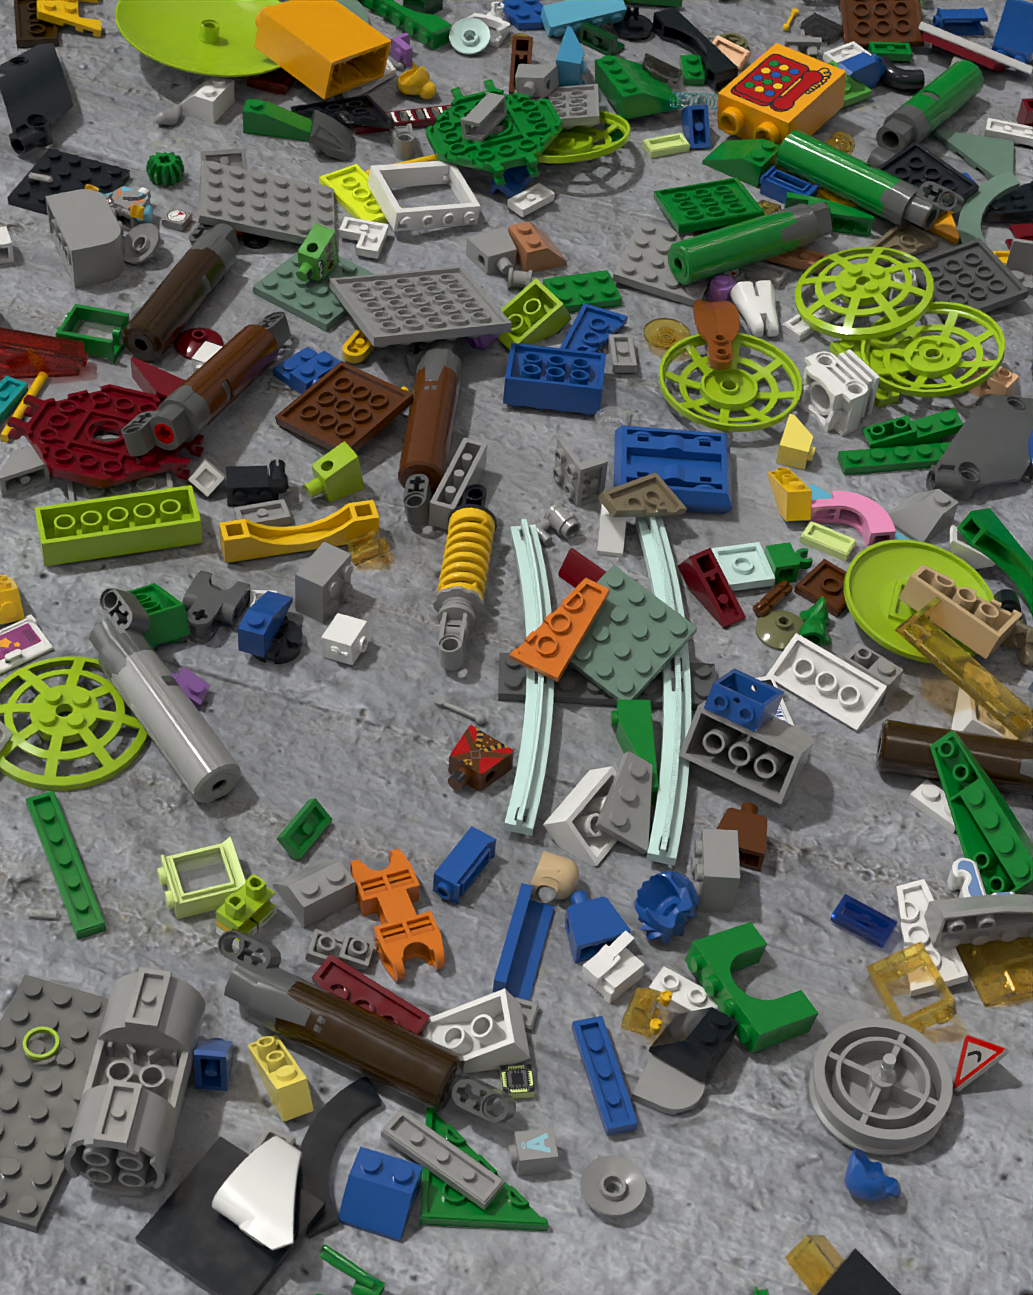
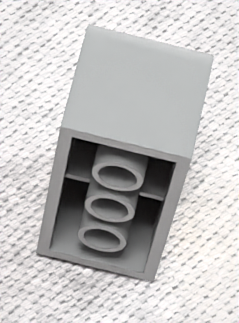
M89 189L46 196L49 232L74 287L79 288L108 282L119 277L124 269L123 253H125V246L121 239L124 231L121 221H117L114 207H110L105 196Z
M706 700L698 705L679 756L779 804H782L793 794L813 745V739L810 735L800 728L776 717L754 732L705 709Z

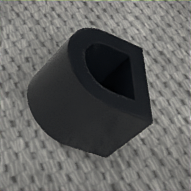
M1003 589L994 595V600L1002 603L1000 608L1011 613L1013 610L1021 613L1019 596L1015 591Z

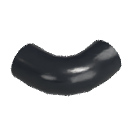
M880 56L883 59L881 63L887 67L879 79L882 83L899 90L913 91L923 89L925 77L921 69H901L896 67L889 57Z

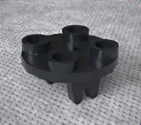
M627 5L624 19L613 23V29L622 40H629L630 38L646 40L650 38L653 23L646 16L639 14L638 5H635L633 10H631L630 5Z

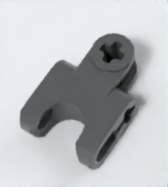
M200 571L187 589L182 602L185 605L187 621L190 624V635H188V638L194 643H207L213 639L222 623L234 626L250 601V584L237 581L230 589L217 590L213 588L211 580L213 573Z

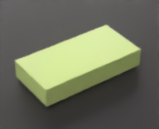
M682 133L644 139L642 147L650 158L688 152L690 150V144Z
M810 521L802 533L799 542L846 562L854 550L857 540Z

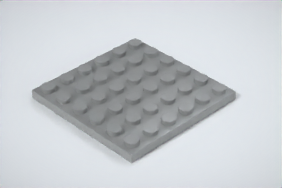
M462 266L330 279V288L371 344L379 348H385L393 344L410 345L412 342L420 341L431 343L439 339L455 340L457 337L466 336L477 338L485 334L501 335L503 332H511L512 323Z

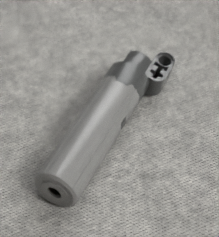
M112 587L106 588L100 595L99 605L108 618L99 622L89 636L90 642L99 653V666L193 798L200 803H205L227 795L239 781L241 774L240 766L143 634L147 632L150 626V617L136 597L126 591Z

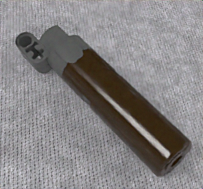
M199 223L189 236L192 247L184 254L123 329V343L135 357L148 362L157 361L162 357L224 279L236 261V254L241 249L233 227L222 223L215 226Z

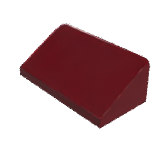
M571 548L559 570L558 576L576 588L585 578L597 583L606 571Z

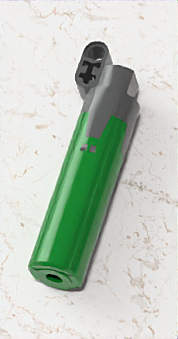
M819 202L810 205L801 203L673 243L669 247L668 252L670 271L680 284L687 285L812 245L817 238L828 235L833 231L828 203Z

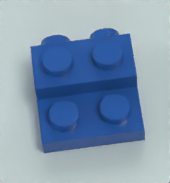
M307 346L273 367V376L299 394H302L341 361L325 350L318 354Z

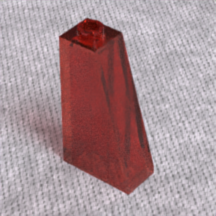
M0 327V380L4 379L5 376L14 379L36 378L39 372H45L48 377L79 376L81 367H86L88 353L84 352V342Z

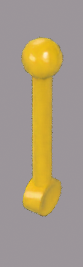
M791 9V16L787 23L782 26L784 31L790 30V24L794 16H797L799 13L798 9Z

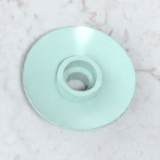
M477 18L461 19L450 30V43L456 51L462 54L472 55L479 53L487 47L490 41L489 28L483 21Z

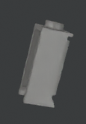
M486 92L485 97L466 117L460 119L463 138L483 142L507 116L505 96Z

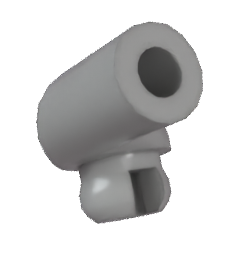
M174 105L171 111H160L155 116V122L160 126L163 124L168 126L175 125L183 112L182 107Z

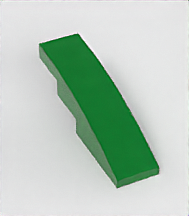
M787 192L784 209L801 203L810 205L827 202L832 232L870 237L874 216L833 201Z

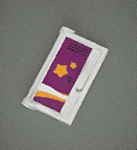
M28 615L25 617L26 619L0 630V674L53 650L52 645L38 628L37 621L32 615Z

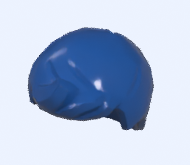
M854 1149L851 1152L844 1182L847 1190L853 1196L866 1201H879L888 1196L899 1198L901 1194L899 1181L896 1178L884 1175L882 1163L879 1161L871 1162L861 1149Z

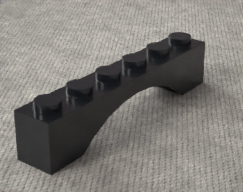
M675 7L654 12L652 31L662 40L682 46L694 55L701 56L705 69V82L712 89H723L737 77L738 67Z

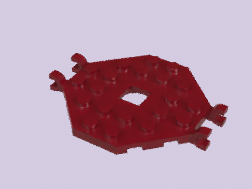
M111 384L100 386V391L88 393L87 390L68 394L67 399L55 401L54 398L41 400L27 394L23 399V404L30 405L31 407L25 409L24 416L32 417L30 421L25 422L11 416L7 422V426L15 428L11 429L8 433V438L17 440L25 436L53 477L87 484L92 487L106 488L166 471H173L178 478L188 480L190 470L183 468H188L191 458H178L183 448H187L188 452L196 457H201L204 452L203 447L197 446L201 445L204 441V435L198 434L192 441L182 443L174 450H164L155 445L144 455L130 456L121 430L137 415L147 411H156L161 404V400L154 394ZM99 429L120 434L118 439L114 441H99L93 438Z

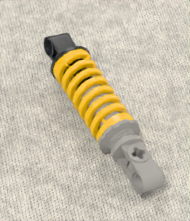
M472 484L465 488L462 505L454 508L448 517V534L441 565V574L436 599L433 602L434 609L438 612V623L440 624L438 640L440 665L446 670H457L464 664L466 646L469 642V631L474 627L475 621L481 617V613L484 611L485 585L487 583L488 565L490 564L493 535L496 532L497 520L495 515L488 509L487 490L480 484Z

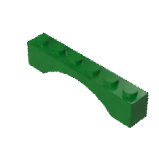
M358 0L360 4L403 32L408 33L412 38L432 51L450 42L451 24L438 15L416 12L398 4L394 0Z
M990 508L971 511L957 527L958 531L972 548L992 560L1013 580L1025 597L1033 617V560Z

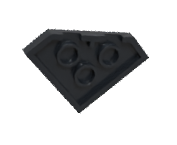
M1033 181L1019 186L1018 190L1006 194L997 201H993L986 212L988 223L1033 219Z

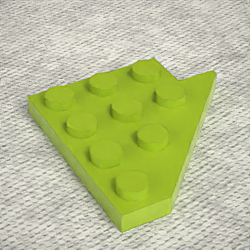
M894 333L876 339L888 344L897 334ZM911 338L905 339L896 347L905 350L913 340ZM842 339L830 343L829 350L837 358L840 353L846 354L847 350H851L861 359L862 340ZM873 346L869 350L868 359L870 367L872 369L884 368V351ZM891 354L890 363L892 367L905 365L904 358ZM909 372L898 375L906 379ZM890 375L881 376L896 385L904 386V384L899 383ZM879 384L874 404L879 408L896 403L899 400L900 393L893 392Z

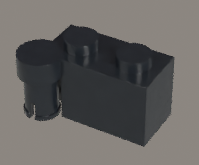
M276 459L272 460L269 463L270 476L267 465L226 467L227 506H246L279 500V494L286 492L289 487L288 476L285 474V462L278 459L279 465L277 466Z

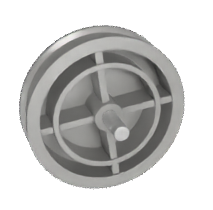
M883 1018L857 1019L834 1029L818 1048L809 1077L811 1104L824 1127L844 1144L854 1149H861L865 1153L882 1156L906 1154L928 1143L939 1131L953 1093L950 1069L938 1048L927 1037L910 1026Z

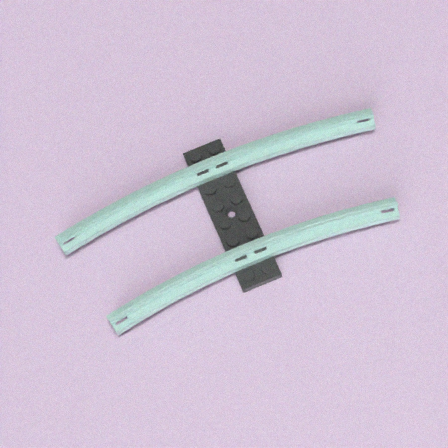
M662 516L636 517L635 525L647 566L652 594L684 617L677 572ZM521 519V526L510 527V537L520 581L526 638L551 613V603L536 524L528 525L526 519ZM688 642L635 699L650 700L651 708L663 709L659 784L646 860L674 866L683 824L690 763L689 760L679 756L691 725V711H696L698 705L707 700L713 682L716 681L715 664L689 662ZM499 653L498 701L525 702L521 747L504 830L532 836L545 779L553 703L616 706L617 701L570 664H568L560 680L556 682L509 659L510 653ZM524 816H527L526 823L523 822Z

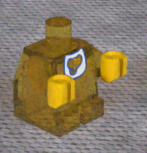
M637 987L632 993L626 1008L621 1028L649 1038L652 1034L657 1035L662 1025V1021L658 1019L660 1008H657V1005L661 1003L664 1007L669 1006L673 995L672 992L668 990L661 992L651 988L641 989Z

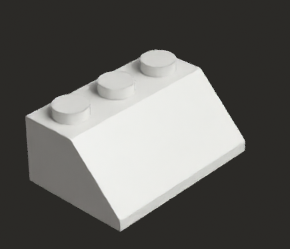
M613 766L589 770L543 824L558 847L591 866H597L618 841L595 827L616 775Z

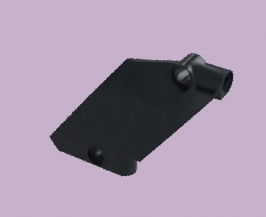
M53 43L39 44L0 65V91L12 129L9 139L13 150L17 154L23 155L36 147L51 145L53 143L52 128L74 106Z

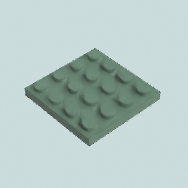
M296 253L253 286V294L327 332L349 314L331 290L330 279L372 275L374 273L339 256V263L322 281L309 278L307 282H303L296 276V272L299 269L298 254Z
M613 564L597 582L609 588L610 594L569 664L616 701L617 699L635 700L697 632V627Z

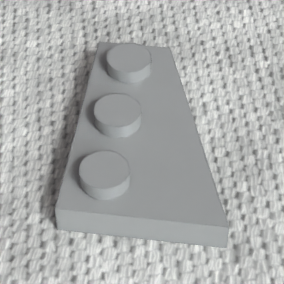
M628 751L622 757L595 827L639 853L645 854L648 852L653 765Z

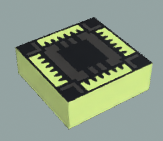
M532 1064L500 1066L502 1091L510 1094L514 1099L534 1098L535 1088Z

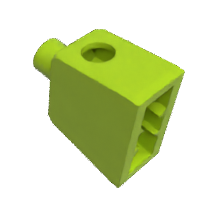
M344 441L313 463L311 467L314 479L303 485L305 492L310 498L321 493L328 502H334L364 489L359 457Z

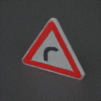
M967 1034L963 1039L953 1082V1090L959 1092L976 1078L988 1076L987 1070L1004 1058L1009 1052L1008 1049Z

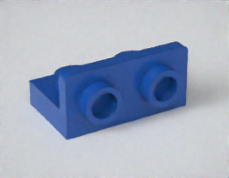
M517 166L504 170L503 177L506 184L497 186L493 178L490 182L493 187L488 193L492 195L497 188L509 198L521 193L532 179L528 173L527 166Z

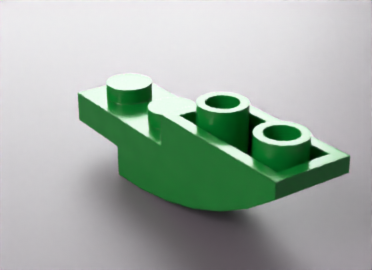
M954 408L912 421L909 415L864 427L862 432L870 448L940 443V438L958 433L963 423Z

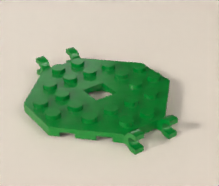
M492 79L483 81L486 91L463 96L459 87L451 89L454 98L451 102V107L449 110H444L436 118L434 126H429L425 130L426 138L437 160L491 172L497 186L506 184L503 177L504 170L517 166L527 165L531 178L540 176L536 166L538 165L537 159L563 130L562 120L550 100L541 98L540 101L531 100L530 95L516 92L513 95L504 94V90L495 88ZM489 92L505 96L507 116L497 125H502L505 131L499 134H489L483 142L463 138L460 119L466 117L485 97V93Z

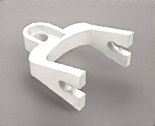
M499 2L491 4V11L487 15L474 13L467 17L480 19L487 26L496 29V36L499 37L495 40L494 47L500 46L510 29V23L504 21V4L500 3L499 7Z

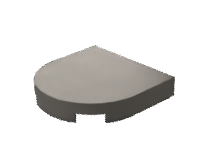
M652 1054L632 1093L631 1099L664 1114L677 1115L678 1112L693 1110L698 1106L703 1097L705 1080L702 1083Z

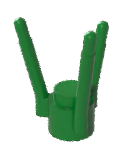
M328 1245L322 1246L324 1252L320 1253V1258L356 1280L351 1294H383L386 1286L385 1282L370 1275Z

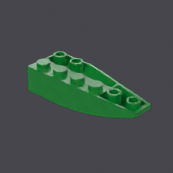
M952 730L930 745L964 857L977 863L987 895L999 892L1027 894L1033 890V843L958 734Z

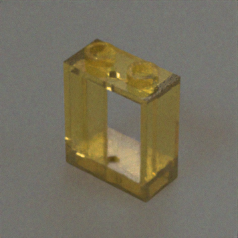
M918 942L866 966L869 981L891 1020L908 1025L922 1034L926 1028L936 1023L944 1024L957 1014L956 1001L922 942ZM924 967L942 999L903 1017L885 984Z

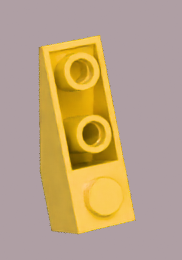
M779 467L775 471H767L779 514L785 521L811 520L812 490L789 468Z

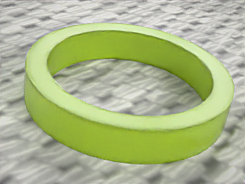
M36 1027L30 1030L23 1039L25 1054L30 1059L36 1061L50 1059L58 1052L60 1047L57 1032L49 1027ZM39 1033L50 1034L56 1040L55 1046L45 1054H34L27 1048V1043L32 1036Z

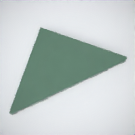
M939 129L933 131L932 137L934 139L943 141L946 148L954 154L959 153L964 157L966 163L974 169L979 168L983 171L986 178L991 179L1009 170L1013 173V140Z

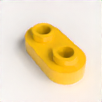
M359 328L344 343L342 356L347 362L357 364L364 361L376 346L371 344Z

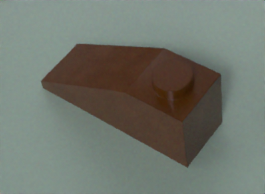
M512 36L509 94H514L516 90L515 76L518 65L531 64L533 37Z

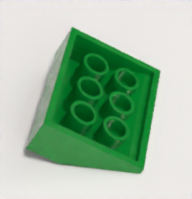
M610 55L595 59V83L598 84V87L624 119L680 109L673 108L674 105L675 107L677 106L678 98L653 67Z

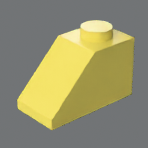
M789 414L780 442L776 463L805 470L807 461L813 460L816 447L811 446L813 435L793 414Z

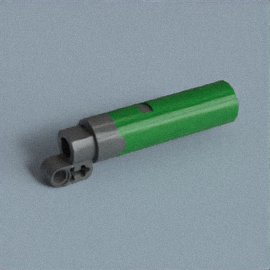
M957 61L890 114L876 134L878 147L871 152L867 163L871 167L877 168L913 142L919 143L980 93L983 88L984 78L978 66L971 61Z
M800 130L790 132L784 138L778 150L777 165L779 168L809 183L819 185L820 188L848 202H854L859 207L901 228H906L911 223L930 230L938 218L940 208L954 214L961 211L964 206V199L960 194L935 182L927 181L918 188L879 168L871 167L870 164ZM933 190L939 193V198L929 194L930 191ZM951 197H954V204L951 207H948V200Z

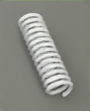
M32 173L30 176L29 174V179L49 183L53 181V178L47 175Z
M28 908L26 912V917H32L33 911V917L35 915V918H45L46 913V918L48 916V919L49 917L50 919H56L57 913L58 919L57 910Z

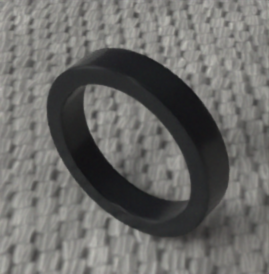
M245 233L243 236L245 246L251 249H262L269 244V237L263 236L266 239L263 243L252 244L246 239L256 234Z

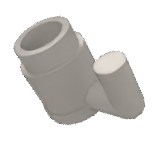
M558 502L546 511L544 519L536 525L539 540L543 544L548 545L552 541V537L546 532L549 527H552L560 536L571 539L579 532L581 524L565 505Z

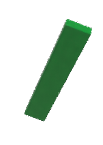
M50 791L26 798L28 811L76 939L106 931L105 921L55 792Z

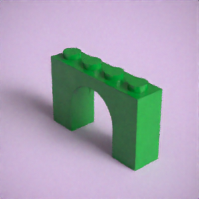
M748 922L693 941L685 961L689 970L698 978L703 985L704 991L712 998L720 1012L739 1022L736 1030L737 1037L744 1043L750 1053H754L809 1032L818 1012L802 990L773 1000H761L747 995L735 984L731 973L759 963L767 946L766 941L754 925Z

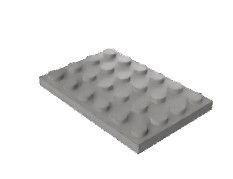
M202 160L200 167L198 222L213 226L221 223L227 224L237 231L302 244L315 223L335 230L334 189L325 185H315L302 180L297 181L284 178L283 176H274L260 171L242 169L238 166H228L215 161Z

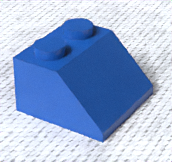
M360 1146L348 1176L338 1214L339 1223L400 1242L422 1186L423 1166Z

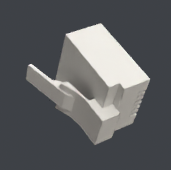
M626 930L610 946L605 944L582 967V980L587 985H590L591 988L593 987V990L596 993L598 992V995L601 994V997L608 1004L612 1003L639 981L643 975L645 964L626 948L634 940V937Z

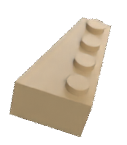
M922 565L910 576L899 599L928 618L930 622L948 632L953 638L971 648L976 654L987 659L1010 636L1022 613L1013 610L1011 613L1000 608L1002 603L994 599L988 602L976 596V590L970 587H958L954 585L955 581Z

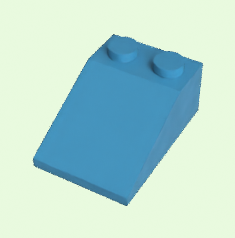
M567 26L556 58L555 65L558 66L559 78L558 87L585 85L582 74L586 72L587 62L584 61V51L572 27Z

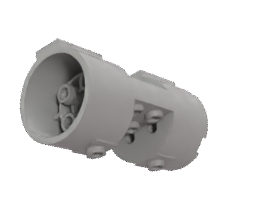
M139 967L137 973L122 976L112 986L64 1156V1166L68 1173L74 1178L81 1175L90 1180V1187L110 1194L135 1196L143 1195L145 1188L154 1187L158 1189L163 1184L194 1059V1049L198 1043L206 1010L205 1000L202 995L188 983L172 977V971Z

